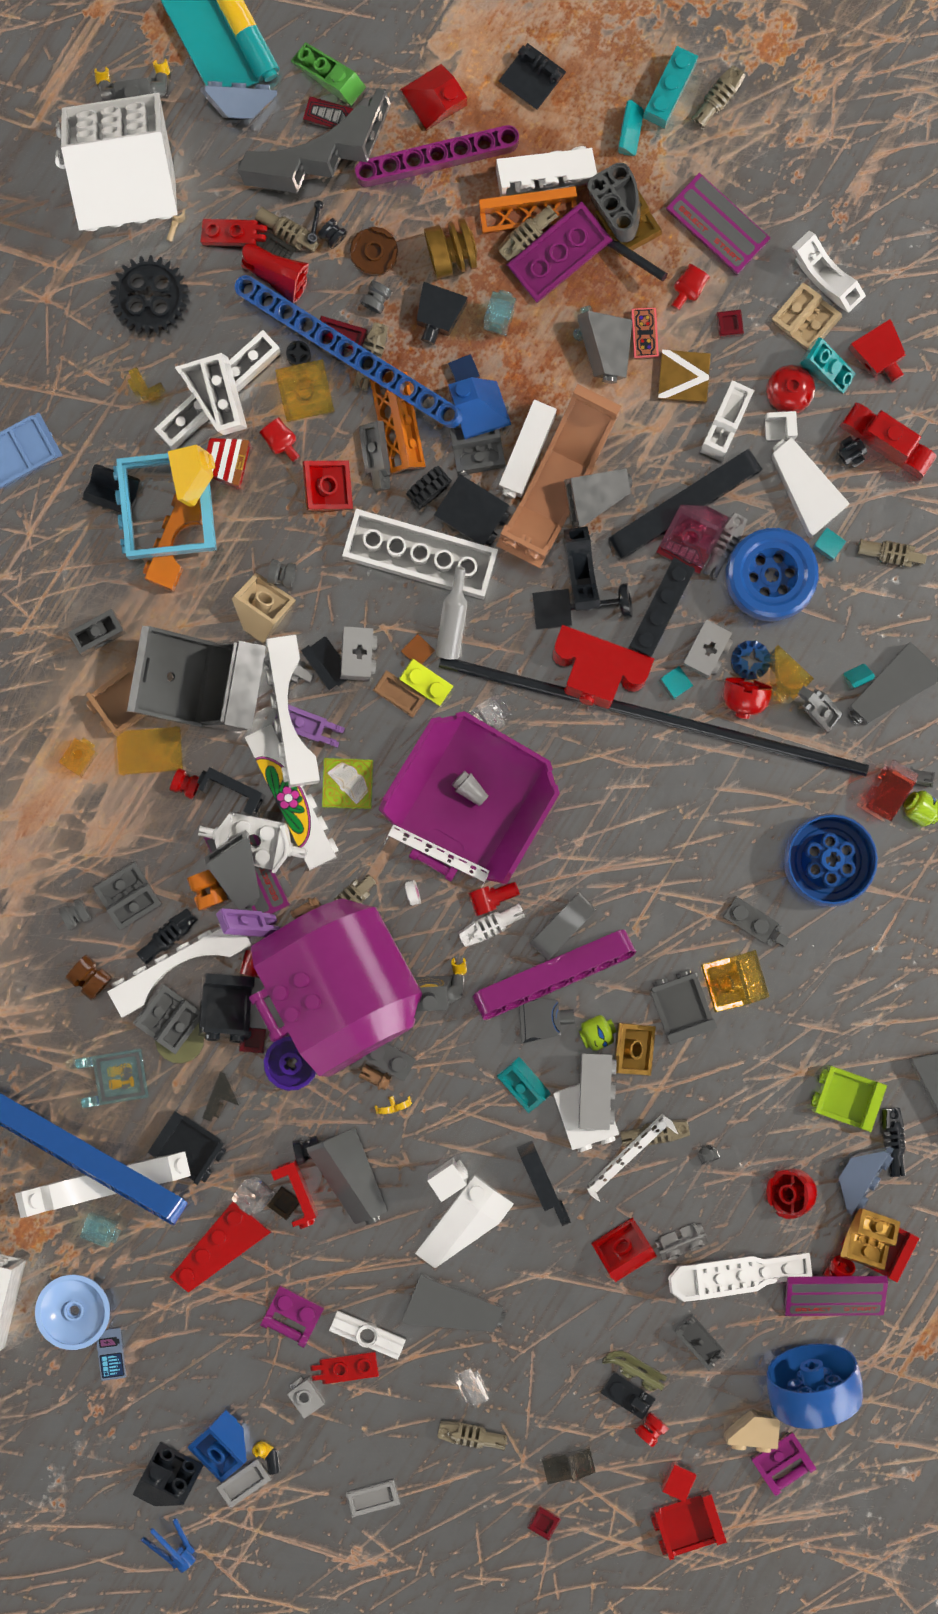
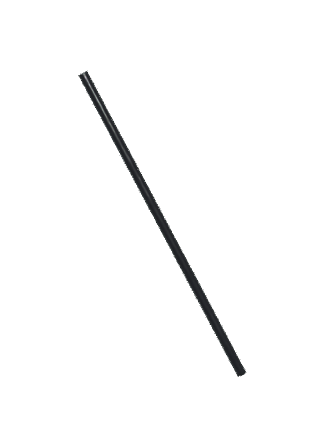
M440 659L439 668L583 704L578 698L565 694V687L457 659ZM613 700L609 709L595 704L588 705L866 776L869 769L868 764L618 700Z

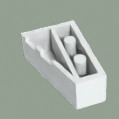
M219 353L175 367L217 432L226 435L247 428L229 358L226 355Z

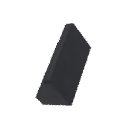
M94 464L91 479L83 493L82 500L122 513L121 505L116 503L115 490H119V481L114 480V470ZM128 475L132 510L137 500L140 479Z
M323 637L312 646L308 645L301 650L329 692H332L348 680L340 679L341 656L327 637Z

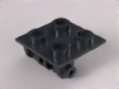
M527 43L526 46L523 45L518 51L519 55L500 78L499 82L538 110L565 75L566 71Z

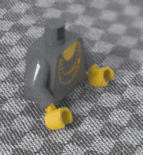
M164 59L162 64H158L157 60L153 62L156 72L155 78H140L110 84L109 69L105 67L104 72H98L97 68L94 69L95 83L99 87L102 101L159 93L160 97H163L167 90V75L170 74L167 59Z
M455 958L451 960L453 976L414 977L422 991L421 1001L418 1002L416 1011L448 1010L451 1003L462 997L463 975L467 972L465 958H463V963L456 965Z

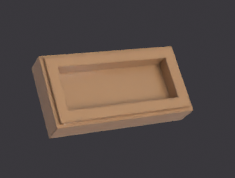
M387 670L373 689L375 693L412 718H414L427 697Z

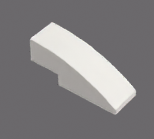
M732 380L700 450L701 453L718 461H723L753 395V389Z

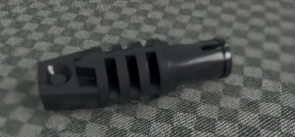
M186 908L178 915L170 918L169 922L163 925V928L160 927L157 933H153L152 940L136 953L146 965L162 950H169V946H173L176 940L179 941L180 937L184 936L197 921V918L189 909Z
M897 1107L883 1109L882 1116L884 1146L894 1149L890 1155L893 1158L890 1164V1177L906 1176L903 1155L907 1151L905 1147V1128L901 1110Z

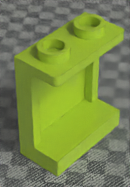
M828 1065L827 1069L823 1068L818 1081L822 1083L819 1093L814 1092L810 1106H813L812 1111L872 1132L887 1085Z

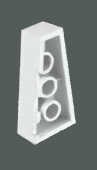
M585 146L575 147L569 151H553L543 154L496 159V175L500 196L586 185L589 179L597 174L593 150Z

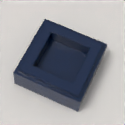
M471 354L448 363L455 382L471 377L480 378Z

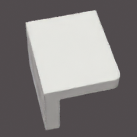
M796 411L766 413L764 419L767 441L789 440L791 437L793 440L796 439L798 436Z

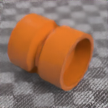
M210 870L187 878L191 891L196 892L194 900L198 911L228 900L225 890L219 886V882ZM210 888L211 894L208 895L205 889Z

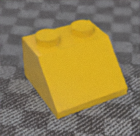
M198 445L168 451L177 500L189 507L195 506L213 478L212 469H215L214 458L212 454H209V452Z

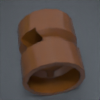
M86 954L69 971L65 979L75 987L80 986L81 993L92 1001L106 987L112 976L103 968L97 969V963Z

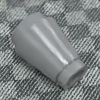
M463 771L452 783L455 792L476 803L478 806L489 796L472 773L468 774L466 771Z

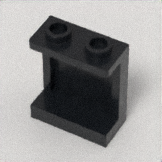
M460 474L435 512L434 519L440 523L447 524L475 543L491 546L498 535L495 533L499 524L504 526L511 515L508 512L510 505Z
M210 767L208 771H202L197 781V784L200 785V791L207 794L213 782L223 785L249 798L243 812L256 817L266 795Z
M206 973L202 977L198 1036H204L207 1041H220V1038L230 1039L229 1042L244 1043V1040H248L251 1037V1031H249L251 1001L249 997L254 988L255 977Z
M176 1110L147 1153L156 1158L185 1152L191 1175L188 1178L198 1185L201 1181L205 1183L213 1172L210 1166L214 1160L219 1162L227 1150L223 1148L226 1144L224 1140Z

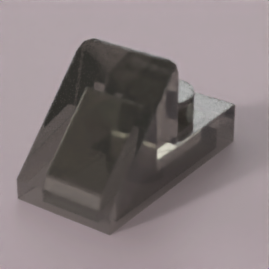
M224 1071L219 1073L202 1117L211 1122L214 1120V1117H220L224 1104L220 1103L221 1099L240 1105L232 1083Z
M590 1447L542 1458L547 1484L570 1479L574 1482L596 1473Z

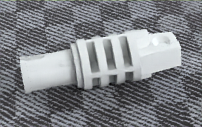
M519 903L501 913L494 911L459 931V938L465 947L483 942L504 932L506 926L526 918L525 914L522 912L523 910Z

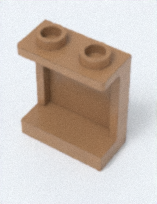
M133 659L125 664L127 667L125 670L93 693L88 692L85 694L89 699L86 702L93 714L98 712L103 720L100 721L102 727L108 734L113 732L117 737L146 716L127 711L136 663Z

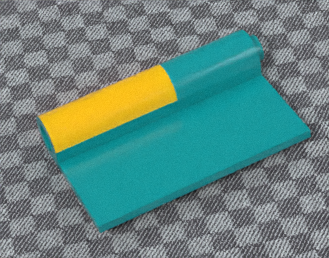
M161 0L205 86H208V81L222 82V87H232V83H246V88H249L263 80L269 82L278 76L277 72L280 68L244 0Z

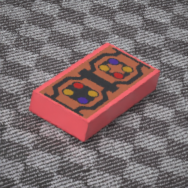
M656 308L632 309L634 359L658 358Z

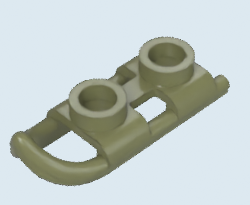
M613 1351L602 1361L603 1364L612 1363L621 1366L620 1372L627 1378L635 1376L643 1380L641 1382L642 1386L649 1391H654L657 1388L662 1391L665 1386L659 1380L665 1381L667 1376L627 1352ZM614 1357H623L625 1361ZM638 1367L644 1369V1370L647 1371V1372H646V1373L642 1372L641 1370L638 1369Z

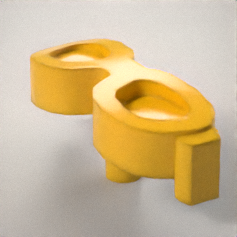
M391 1096L389 1097L391 1106L378 1108V1106L374 1105L376 1114H390L403 1110L412 1104L411 1098L409 1096L407 1097L408 1100L396 1105L394 1097Z

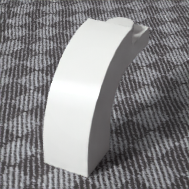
M809 230L792 246L797 256L795 260L803 272L840 308L849 313L866 296L858 281L843 272L830 259L813 232Z

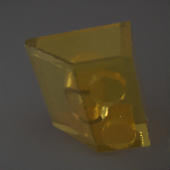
M323 359L275 370L287 422L334 412Z
M779 645L770 652V684L774 690L772 695L782 704L784 702L790 704L799 695L798 692L803 686L807 687L814 678Z
M756 950L701 965L715 1012L769 998Z

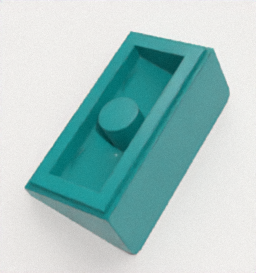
M628 100L626 103L618 152L619 154L635 156L644 109L632 100Z
M520 1057L497 1075L498 1079L528 1113L551 1095L550 1091Z

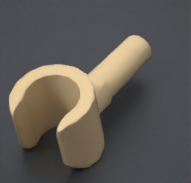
M183 209L180 216L174 215L171 217V227L166 240L172 242L178 224L185 220V209Z

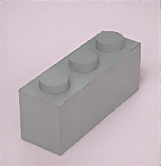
M581 1053L579 1129L610 1130V1124L614 1125L615 1110L610 1109L611 1099L615 1100L616 1085L611 1084V1074L616 1075L617 1062L612 1060L611 1054Z

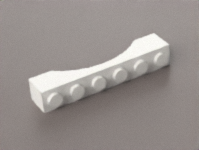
M296 635L266 639L264 661L269 662L270 670H266L267 683L272 685L274 693L270 695L271 708L276 709L278 717L274 719L276 734L280 733L282 742L278 743L279 757H284L286 766L282 767L283 781L288 782L289 788L316 784L320 781L316 756L298 737L288 711L287 695L289 682L300 660Z
M221 926L219 930L213 933L211 930H207L197 936L199 941L192 945L189 942L175 948L176 954L170 957L167 954L162 955L154 960L156 965L149 969L143 966L132 972L133 978L127 981L124 978L117 980L111 984L113 989L107 992L121 1018L145 1006L157 983L167 972L180 963L206 955L233 957L253 945L250 938L245 935L224 934Z

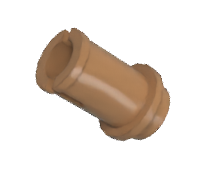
M311 897L308 898V902L290 911L293 919H297L307 912L322 906L317 897L313 899Z
M368 1064L364 1065L361 1070L362 1073L359 1075L360 1079L377 1086L378 1090H386L392 1077L388 1076L389 1073L386 1072L384 1074L368 1066Z

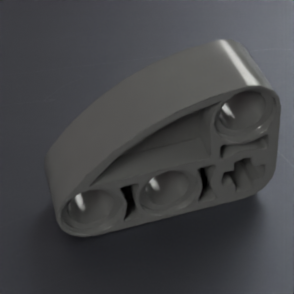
M615 163L589 179L588 191L591 202L616 239L621 242H629L636 236L639 226V194L637 183L629 166L625 163ZM618 177H625L622 180H617ZM610 207H616L614 210H607ZM623 225H628L625 229L620 228Z
M579 892L530 944L548 961L597 909Z

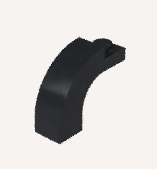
M588 526L563 529L569 580L576 611L601 608L594 574Z

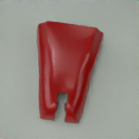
M249 243L243 246L242 268L269 283L290 302L295 303L300 299L307 286L308 263L277 256L254 244Z

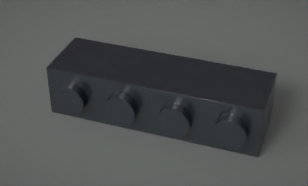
M675 558L672 559L628 649L652 657L695 568Z

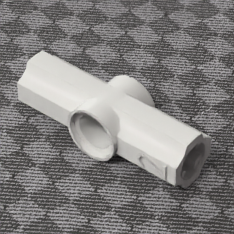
M338 1310L329 1331L359 1343L362 1347H369L397 1360L406 1341L405 1338L378 1328L373 1323L364 1322ZM371 1329L375 1337L371 1341L363 1340L360 1334L362 1330Z

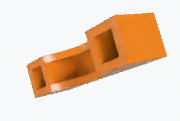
M175 493L171 506L174 507L170 516L166 515L162 524V529L165 530L161 538L157 537L153 548L173 546L176 536L183 529L192 525H202L200 498L195 506L189 507L178 501ZM174 555L153 557L152 561H147L143 570V574H146V581L172 592L175 591L183 572V568L176 562Z

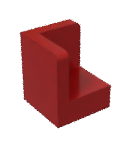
M672 1461L661 1490L685 1502L697 1475L679 1466L677 1462Z

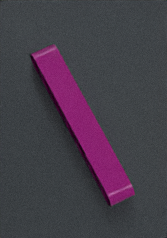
M505 125L369 158L368 162L360 161L356 165V180L363 187H372L508 154L517 149L519 133L515 127ZM505 135H511L515 140L510 144H506L501 138ZM486 140L491 146L488 149H481L478 143ZM463 146L467 149V152L464 155H458L454 151L456 147ZM434 152H440L444 157L442 160L435 161L431 158V155ZM410 158H418L420 163L412 167L407 164V161ZM388 163H392L397 167L393 172H386L383 168ZM364 169H369L373 174L369 178H363L360 176V172Z
M619 930L476 992L472 998L483 1020L491 1019L621 963L634 956L636 950L626 930Z

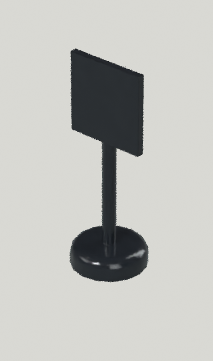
M623 583L619 586V598L600 600V607L619 604L623 617H632L633 615L631 591L628 583ZM569 589L532 593L536 630L573 625L571 610H576L574 604H570Z

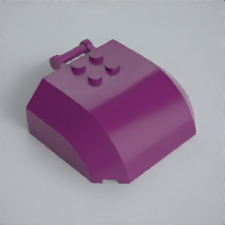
M463 711L444 718H431L384 795L379 811L392 825H396L489 870L486 880L507 884L560 792L558 785L555 784L552 774L553 768L548 759ZM463 771H466L468 774L472 773L489 795L480 806L455 792V788L452 786V783ZM426 844V847L431 849L432 845ZM413 848L409 855V858L415 861L417 859L445 875V879L450 882L458 869L452 866L450 868ZM448 855L449 858L454 859V856ZM470 866V868L476 870L475 866Z
M341 898L307 912L251 946L254 968L265 989L249 997L252 1005H256L270 1032L269 1037L271 1041L275 1042L289 1034L300 1055L319 1076L330 1077L414 1027L416 1019L414 1016L418 1002L421 1001L422 991L376 907ZM270 997L285 1026L278 1027L264 1001L266 998Z

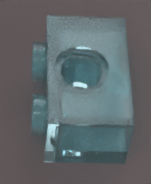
M504 290L492 292L484 317L483 329L507 336L516 308V298L512 297V293Z

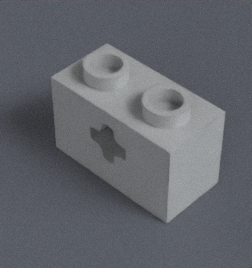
M706 619L682 666L706 678H709L711 673L716 675L722 664L719 661L722 652L727 654L733 643V640L729 639L732 632ZM711 644L714 646L712 650L715 654L711 653L707 656L703 646L708 647Z
M344 626L342 630L340 679L369 681L371 674H375L376 660H372V650L377 649V636L373 635V628ZM357 649H361V653L365 654L362 655L361 659H357V655L353 654Z

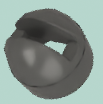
M712 1145L703 1146L699 1150V1159L702 1165L720 1158L718 1151Z

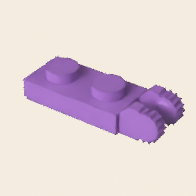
M288 705L290 719L297 735L338 748L339 742L333 738L322 736L323 730L326 727L336 733H343L345 728L328 722L323 717Z
M222 908L216 914L224 934L267 937L280 929L279 926H274L277 921L276 916L270 913H262V911Z

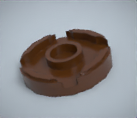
M368 227V229L358 232L353 238L350 246L351 260L356 269L365 275H384L397 262V242L393 235L384 228Z

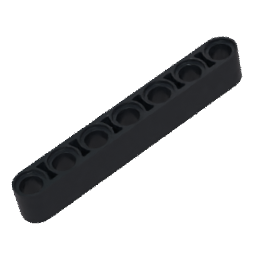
M747 449L609 537L608 540L622 560L746 482L763 469L751 450Z

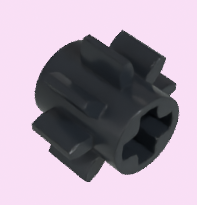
M849 436L839 443L842 448L838 449L837 453L845 466L851 463L855 468L865 461L863 456L868 452L860 438L853 440Z

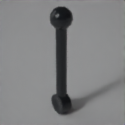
M320 200L314 203L316 208L311 233L307 236V242L310 244H314L317 240L315 233L320 210L324 207V203Z

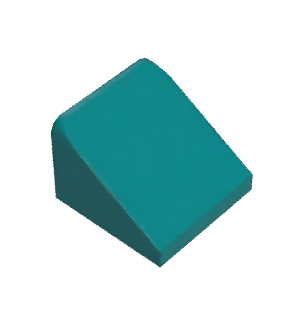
M826 527L812 548L833 561L846 541Z
M861 664L843 674L849 688L852 690L875 679L874 673L866 664Z
M680 666L659 679L673 700L693 686Z

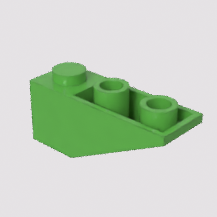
M306 42L291 60L294 65L327 91L350 106L366 88L355 71Z

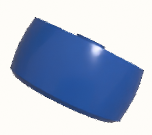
M765 528L754 531L744 537L732 550L725 569V583L733 603L746 615L765 622L789 619L801 612L815 594L819 580L818 563L810 545L797 534L781 528ZM775 554H781L783 556V561L781 563H776L774 561ZM762 556L765 559L764 565L756 564V557ZM788 568L794 570V576L791 578L785 575V570ZM769 571L774 572L773 577L777 578L776 581H767L765 572L767 574ZM755 573L758 576L757 582H751L749 574ZM781 585L786 586L787 593L780 594L778 587ZM763 587L768 589L769 595L761 594L760 589Z
M827 813L805 820L793 831L784 849L783 864L785 875L798 895L819 906L835 907L850 903L866 892L873 882L877 871L878 855L876 845L863 825L850 817ZM829 836L835 840L834 845L831 847L827 846L825 842ZM847 845L851 851L849 855L842 853L843 846ZM812 846H816L819 849L817 856L810 854ZM831 853L835 854V857L837 856L838 859L834 867L830 866V862H826V857H829ZM844 864L851 865L849 874L843 872ZM812 865L819 866L820 871L817 875L811 873L810 868ZM830 873L836 876V881L832 884L827 881V876Z
M831 1344L798 1346L781 1353L768 1366L766 1383L770 1405L776 1418L786 1425L801 1429L827 1428L849 1419L862 1406L863 1382L855 1356L843 1347Z

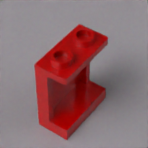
M296 1159L273 1168L270 1172L274 1181L287 1175L289 1176L304 1215L293 1219L291 1222L292 1226L299 1225L300 1229L314 1224L318 1211Z
M899 1228L896 1246H889L885 1270L866 1267L898 1283L920 1238ZM846 1236L844 1237L840 1248H843Z
M710 1490L687 1497L685 1502L678 1500L653 1508L655 1516H652L651 1520L655 1532L659 1530L661 1532L663 1540L658 1542L662 1554H668L669 1560H673L677 1555L717 1543V1546L727 1543Z

